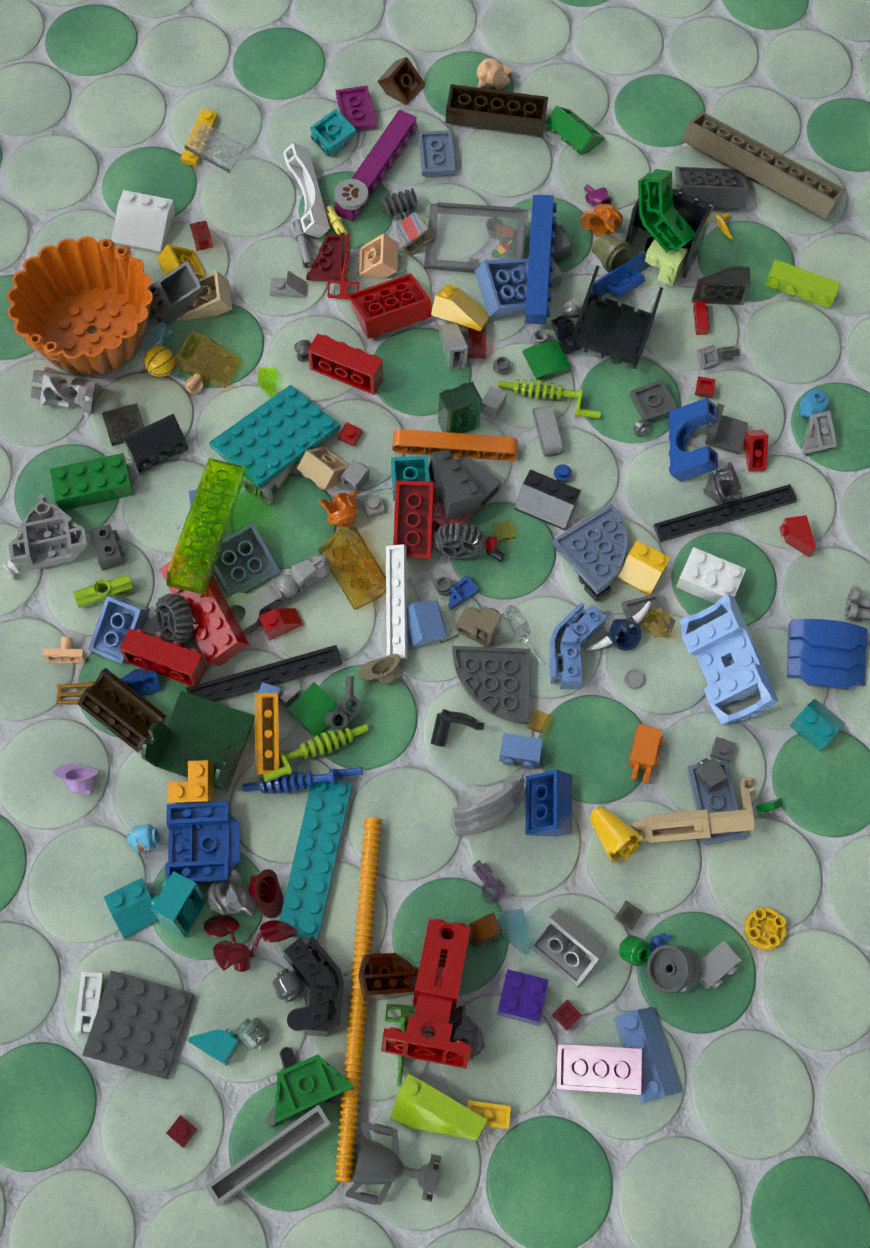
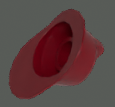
M265 869L259 875L251 876L248 892L250 897L258 902L262 914L267 918L273 919L281 914L284 900L276 873L271 869Z

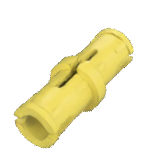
M328 206L327 209L325 208L330 227L334 228L336 234L343 235L344 233L346 236L348 232L342 224L343 220L335 212L334 207Z

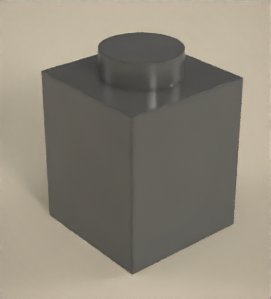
M715 757L710 760L708 758L701 760L697 763L698 767L694 771L706 792L722 785L728 778Z

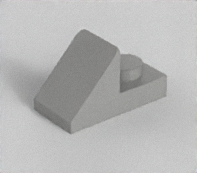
M287 271V278H271L270 296L305 298L306 281L292 272Z

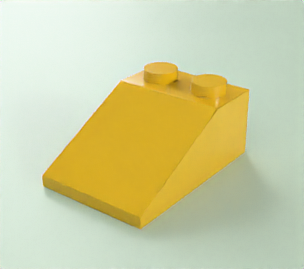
M445 284L435 295L431 312L433 316L481 331L490 319L487 312L462 289L457 288L453 284Z

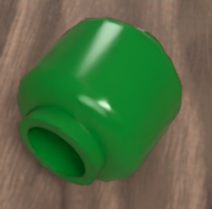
M634 935L627 936L619 946L621 959L634 966L643 965L651 955L648 942Z

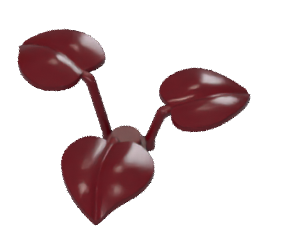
M218 915L207 919L204 923V931L207 935L221 938L229 934L231 937V941H221L215 944L213 948L214 958L223 971L232 965L234 970L238 972L249 970L250 957H254V952L262 937L264 941L274 943L298 934L294 927L284 921H267L260 926L261 933L257 935L250 951L245 944L237 943L233 931L238 930L240 927L239 922L235 918L227 915Z

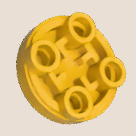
M757 908L745 919V936L754 947L760 950H772L778 947L785 939L786 920L773 909Z

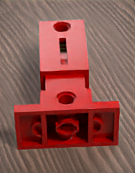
M438 918L429 919L414 990L412 1007H416L414 1016H409L406 1032H402L401 1029L396 1027L384 1028L381 1052L467 1069L472 1046L460 1040L451 1042L450 1037L453 1024L448 1022L450 1014H455L470 927L463 923H448Z

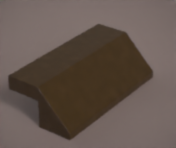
M107 668L100 672L94 685L83 692L77 705L136 752H139L143 744L152 738L148 731L150 726L155 721L163 723L166 718L164 713Z

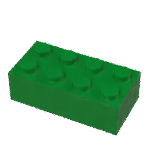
M124 453L50 469L55 500L62 511L134 495Z

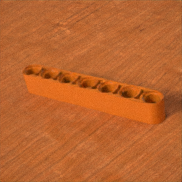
M397 429L393 432L392 450L397 453L431 455L433 452L448 449L453 457L466 458L469 456L474 459L514 461L517 459L518 440L513 437Z

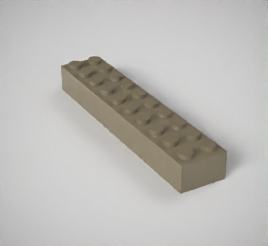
M703 111L689 121L682 140L688 145L695 146L702 153L713 156L719 162H724L731 169L738 170L744 176L755 179L760 185L767 186L773 192L786 196L788 200L795 201L804 209L815 212L821 218H827L838 207L846 192L845 188Z

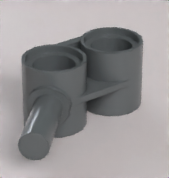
M346 676V696L339 700L338 706L334 710L329 711L325 715V724L330 728L343 729L361 710V702L354 696V676ZM349 701H351L352 708L350 710L347 709V704ZM338 715L339 721L335 725L333 720L334 717Z

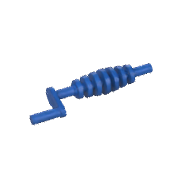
M363 767L340 770L330 769L329 774L314 775L312 771H307V774L304 771H299V773L292 771V774H287L265 782L263 777H261L259 782L245 783L242 785L244 792L260 790L263 794H267L268 791L270 794H275L276 791L278 794H283L284 792L289 794L292 791L298 792L299 788L306 790L307 786L309 789L314 788L316 783L330 782L331 785H336L340 777L363 775Z

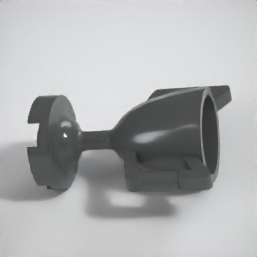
M362 1122L361 1128L365 1138H363L353 1179L354 1184L346 1191L345 1196L360 1202L381 1205L392 1182L401 1176H407L417 1179L418 1185L423 1189L422 1200L432 1202L433 1195L428 1194V1192L434 1193L439 1165L434 1164V1162L440 1163L441 1156L431 1154L430 1162L423 1165L420 1169L406 1167L399 1158L398 1131L393 1129V1127ZM369 1130L382 1135H392V1150L373 1141ZM362 1184H385L379 1197L368 1193L355 1192Z

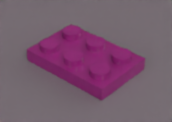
M367 85L335 90L339 112L356 131L377 128Z

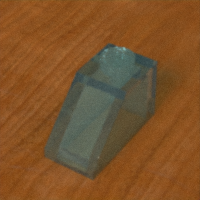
M524 910L499 912L497 922L501 938L522 953L529 954L531 947Z

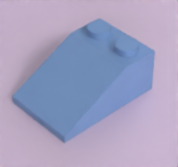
M106 596L88 650L124 664L125 659L119 648L129 628L143 630L150 609L118 596Z

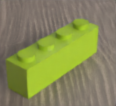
M776 259L765 283L766 286L772 289L780 290L829 309L841 284L835 280Z

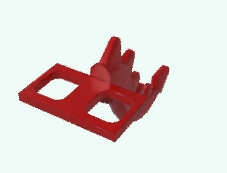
M349 233L346 234V252L340 281L328 280L327 298L348 299L347 286L349 284L357 285V291H359L360 282L349 281L348 278L350 262ZM331 283L340 285L339 295L330 294Z

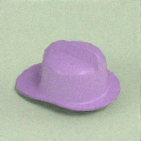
M70 763L58 766L54 770V775L65 780L71 792L92 793L95 776L98 774L97 769Z

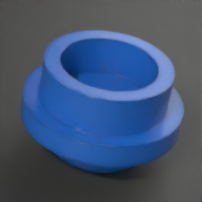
M561 464L554 469V477L560 482H566L572 476V470L567 465Z

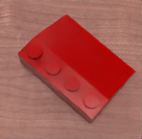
M412 273L347 295L358 322L368 339L433 317L431 315V299Z

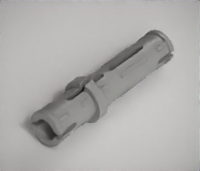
M297 219L293 222L294 237L298 243L303 267L311 268L313 260L308 244V234L303 232L301 220Z

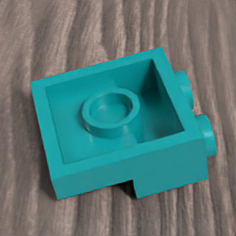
M334 109L310 127L313 142L315 144L319 143L324 154L329 153L331 156L345 147L344 143L357 134L356 129L337 109Z

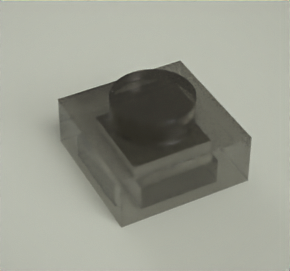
M734 345L717 348V355L723 358V360H732L734 357L740 356V349Z
M625 901L614 919L632 930L643 914V911Z

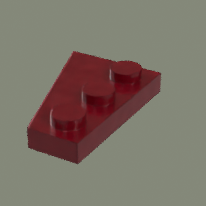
M326 234L319 253L312 263V268L306 275V280L340 281L344 235Z

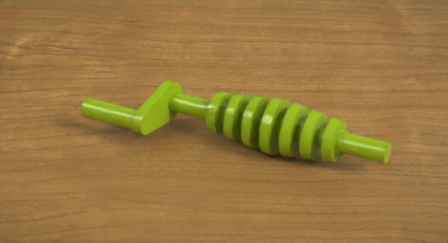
M516 379L514 383L498 382V388L511 389L514 391V394H518V391H521V396H525L526 391L529 398H532V392L535 393V399H539V393L543 394L542 400H546V394L550 395L549 400H553V395L557 396L556 400H560L562 396L577 398L576 417L600 419L601 412L580 409L583 388H579L578 391L565 390L562 388V385H558L557 389L555 388V383H552L550 388L547 381L544 382L543 387L541 386V380H537V386L533 385L534 379H530V385L526 384L527 379H523L522 384L519 383L520 379Z
M367 724L354 729L344 727V732L341 729H336V735L333 730L328 731V736L323 732L320 733L321 740L317 735L313 737L314 743L309 739L306 741L307 746L301 743L295 751L283 754L282 751L279 752L282 768L262 775L264 781L268 782L281 776L292 774L288 761L299 757L309 759V753L312 758L317 757L316 751L322 756L325 754L324 749L329 754L332 753V747L336 751L339 749V744L341 747L346 745V740L348 743L353 742L355 736L369 731Z

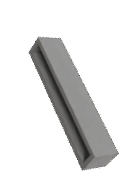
M319 1105L205 1185L216 1205L221 1206L332 1125Z

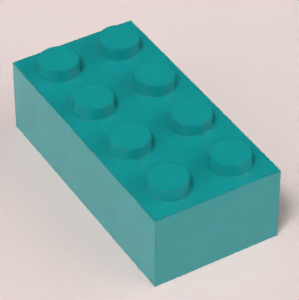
M173 871L171 876L168 875L162 885L164 888L160 895L157 894L153 898L151 910L164 927L185 938L207 901L195 882Z

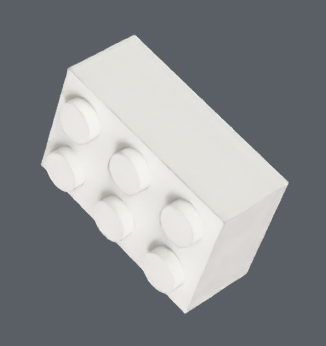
M693 547L676 588L715 604L727 594L735 597L746 569Z

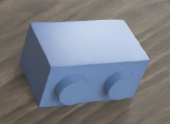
M503 733L499 761L509 766L518 764L527 769L538 768L543 739Z

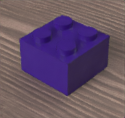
M507 969L496 1015L538 1026L549 980Z

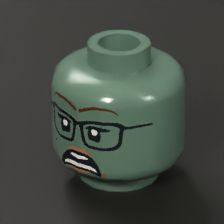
M247 1018L239 1025L241 1030L238 1033V1039L248 1050L256 1049L258 1051L270 1039L268 1037L269 1029L259 1018H253L251 1021Z

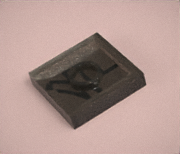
M137 403L102 413L112 446L125 443L123 437L144 428Z

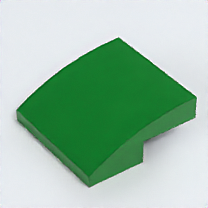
M557 340L531 346L522 352L536 380L550 379L554 374L567 373L571 369Z
M313 682L287 709V712L299 721L302 727L312 736L318 735L319 737L320 733H323L328 728L324 720L325 715L329 711L334 710L338 704L320 686Z

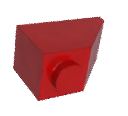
M745 430L744 451L748 471H766L769 435L764 430Z
M807 515L784 519L780 526V534L784 536L785 543L808 557L812 556L816 546Z
M276 608L259 616L261 627L268 641L303 626L296 608Z

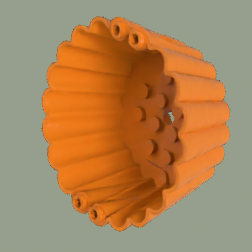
M84 236L76 242L74 239L65 238L58 242L57 246H44L38 252V256L29 257L24 261V270L18 271L12 278V283L15 287L11 288L7 293V300L11 303L7 310V315L15 322V332L26 340L31 348L42 354L55 367L64 369L73 375L80 373L85 377H90L94 373L105 375L110 369H120L124 361L127 362L133 359L135 351L142 346L153 295L150 291L151 277L144 273L143 261L138 258H132V252L129 248L123 246L116 247L115 243L110 239H102L97 242L93 237ZM97 329L95 333H88V330Z

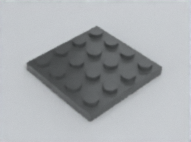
M111 970L82 1056L167 1079L193 993Z

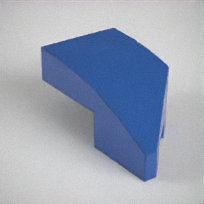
M468 575L451 587L450 601L448 603L450 610L480 591Z

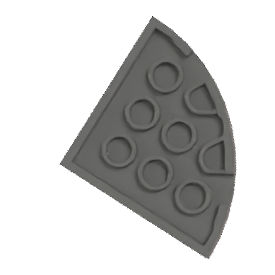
M453 646L454 667L460 683L467 694L481 708L498 718L519 724H529L530 649Z

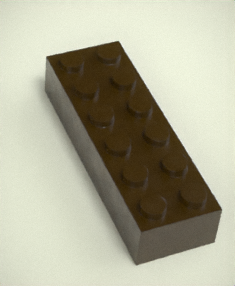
M451 84L445 123L543 136L548 97Z

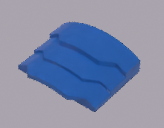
M827 619L791 620L788 624L787 677L802 679L807 685L834 687L845 690L853 685L864 686L868 629L847 622Z
M228 801L167 804L166 824L169 829L165 878L168 875L171 876L173 871L196 884L229 881V872L240 864V823L229 814Z

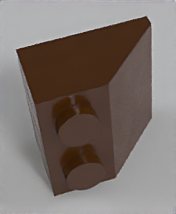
M407 57L396 60L377 81L386 95L405 105L425 85V82Z

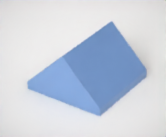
M438 601L413 602L407 608V634L411 649L447 637Z

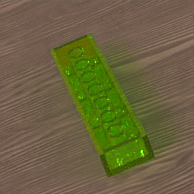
M208 458L167 570V586L203 595L206 594L244 482L245 466Z

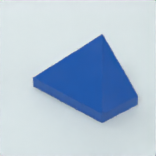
M135 669L121 678L124 683L140 695L161 690L156 671Z

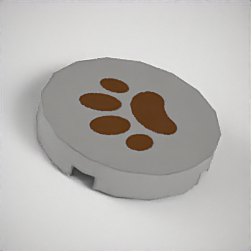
M346 179L336 186L334 190L335 201L343 209H359L368 200V188L360 180Z

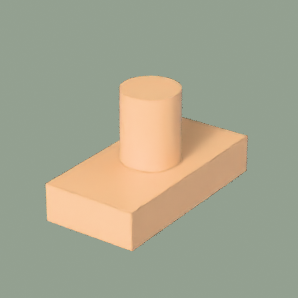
M61 637L60 648H44L43 650L45 660L52 663L86 664L87 658L83 649H72L73 638Z

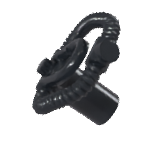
M442 709V712L436 715L430 743L446 747L451 723L467 725L475 730L482 731L484 723L470 715L468 716V714Z

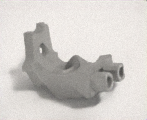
M45 367L44 371L34 370L32 382L42 383V388L32 386L31 398L40 400L41 406L56 405L68 408L69 404H79L83 407V415L90 417L95 396V380L84 382L81 379L75 378V375L71 373H62L49 367ZM72 388L76 390L77 395H71L69 393V389ZM56 395H59L62 399H56Z

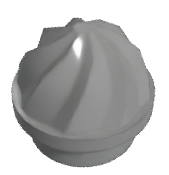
M573 298L570 301L567 300L563 306L564 314L569 317L578 315V311L581 310L580 305Z

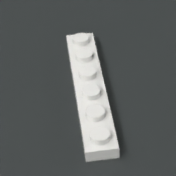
M404 544L386 546L387 656L398 654L401 660L407 659L406 545Z

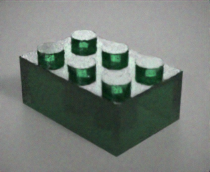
M474 382L463 383L456 388L446 389L439 393L438 424L442 432L463 434L479 428L482 398Z

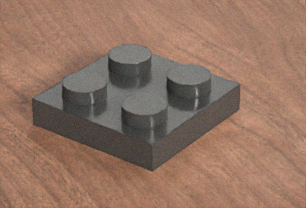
M663 380L632 390L629 394L644 421L651 422L669 415V411L678 408Z

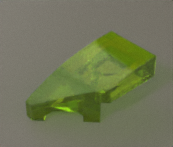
M258 367V386L272 398L276 393L277 369Z

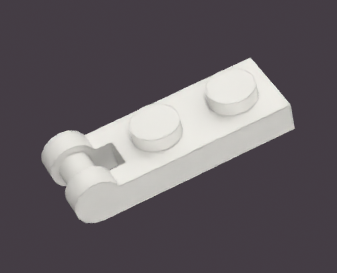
M81 972L74 1027L75 1034L91 1031L102 997L103 973ZM84 1017H91L90 1023H84Z

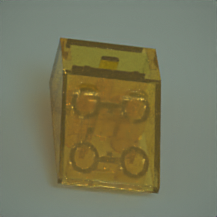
M192 330L175 356V362L179 371L192 376L198 373L201 379L223 388L227 387L241 362L239 357L209 337Z

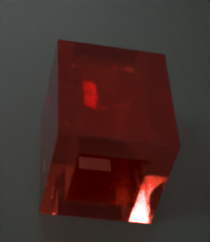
M207 221L190 224L196 251L212 248L213 244Z

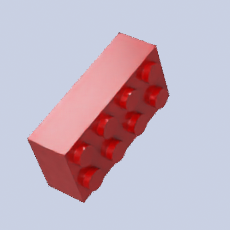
M318 333L308 349L309 366L312 371L372 395L376 393L383 380V359L377 355L368 354L359 348H353L344 342H338L327 335Z
M395 482L393 545H406V557L433 558L434 482Z
M129 628L119 648L126 663L144 670L156 671L158 675L188 686L200 684L207 669L203 656L198 650L193 648L188 650L177 642H166L165 639L157 635L152 637L141 629L133 630Z

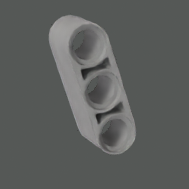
M552 406L533 408V419L543 455L562 452V441Z

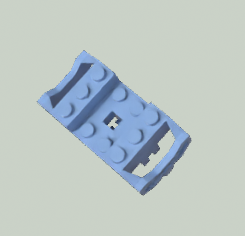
M727 594L709 608L679 620L683 640L689 654L696 655L708 684L704 688V692L721 725L729 726L745 721L749 717L762 714V711L771 708L778 702L734 596ZM709 622L692 632L689 628L695 625ZM761 695V699L756 704L740 712L727 715L722 707L736 700L744 702L749 699L748 696Z

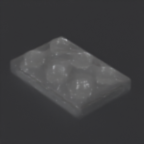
M200 121L186 142L184 149L230 173L244 151L245 145Z

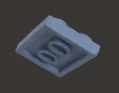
M451 130L418 132L422 176L455 174Z

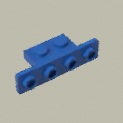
M643 252L596 280L591 293L603 296L609 292L619 298L645 282V276L639 272L648 267L647 262H645L646 254Z

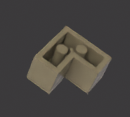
M466 606L456 623L455 632L486 647H490L500 629L502 614L494 608L484 606L481 612L475 607L470 608Z

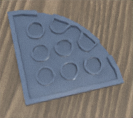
M611 504L553 539L552 545L593 591L599 594L613 582L622 569L627 554V532L621 515Z

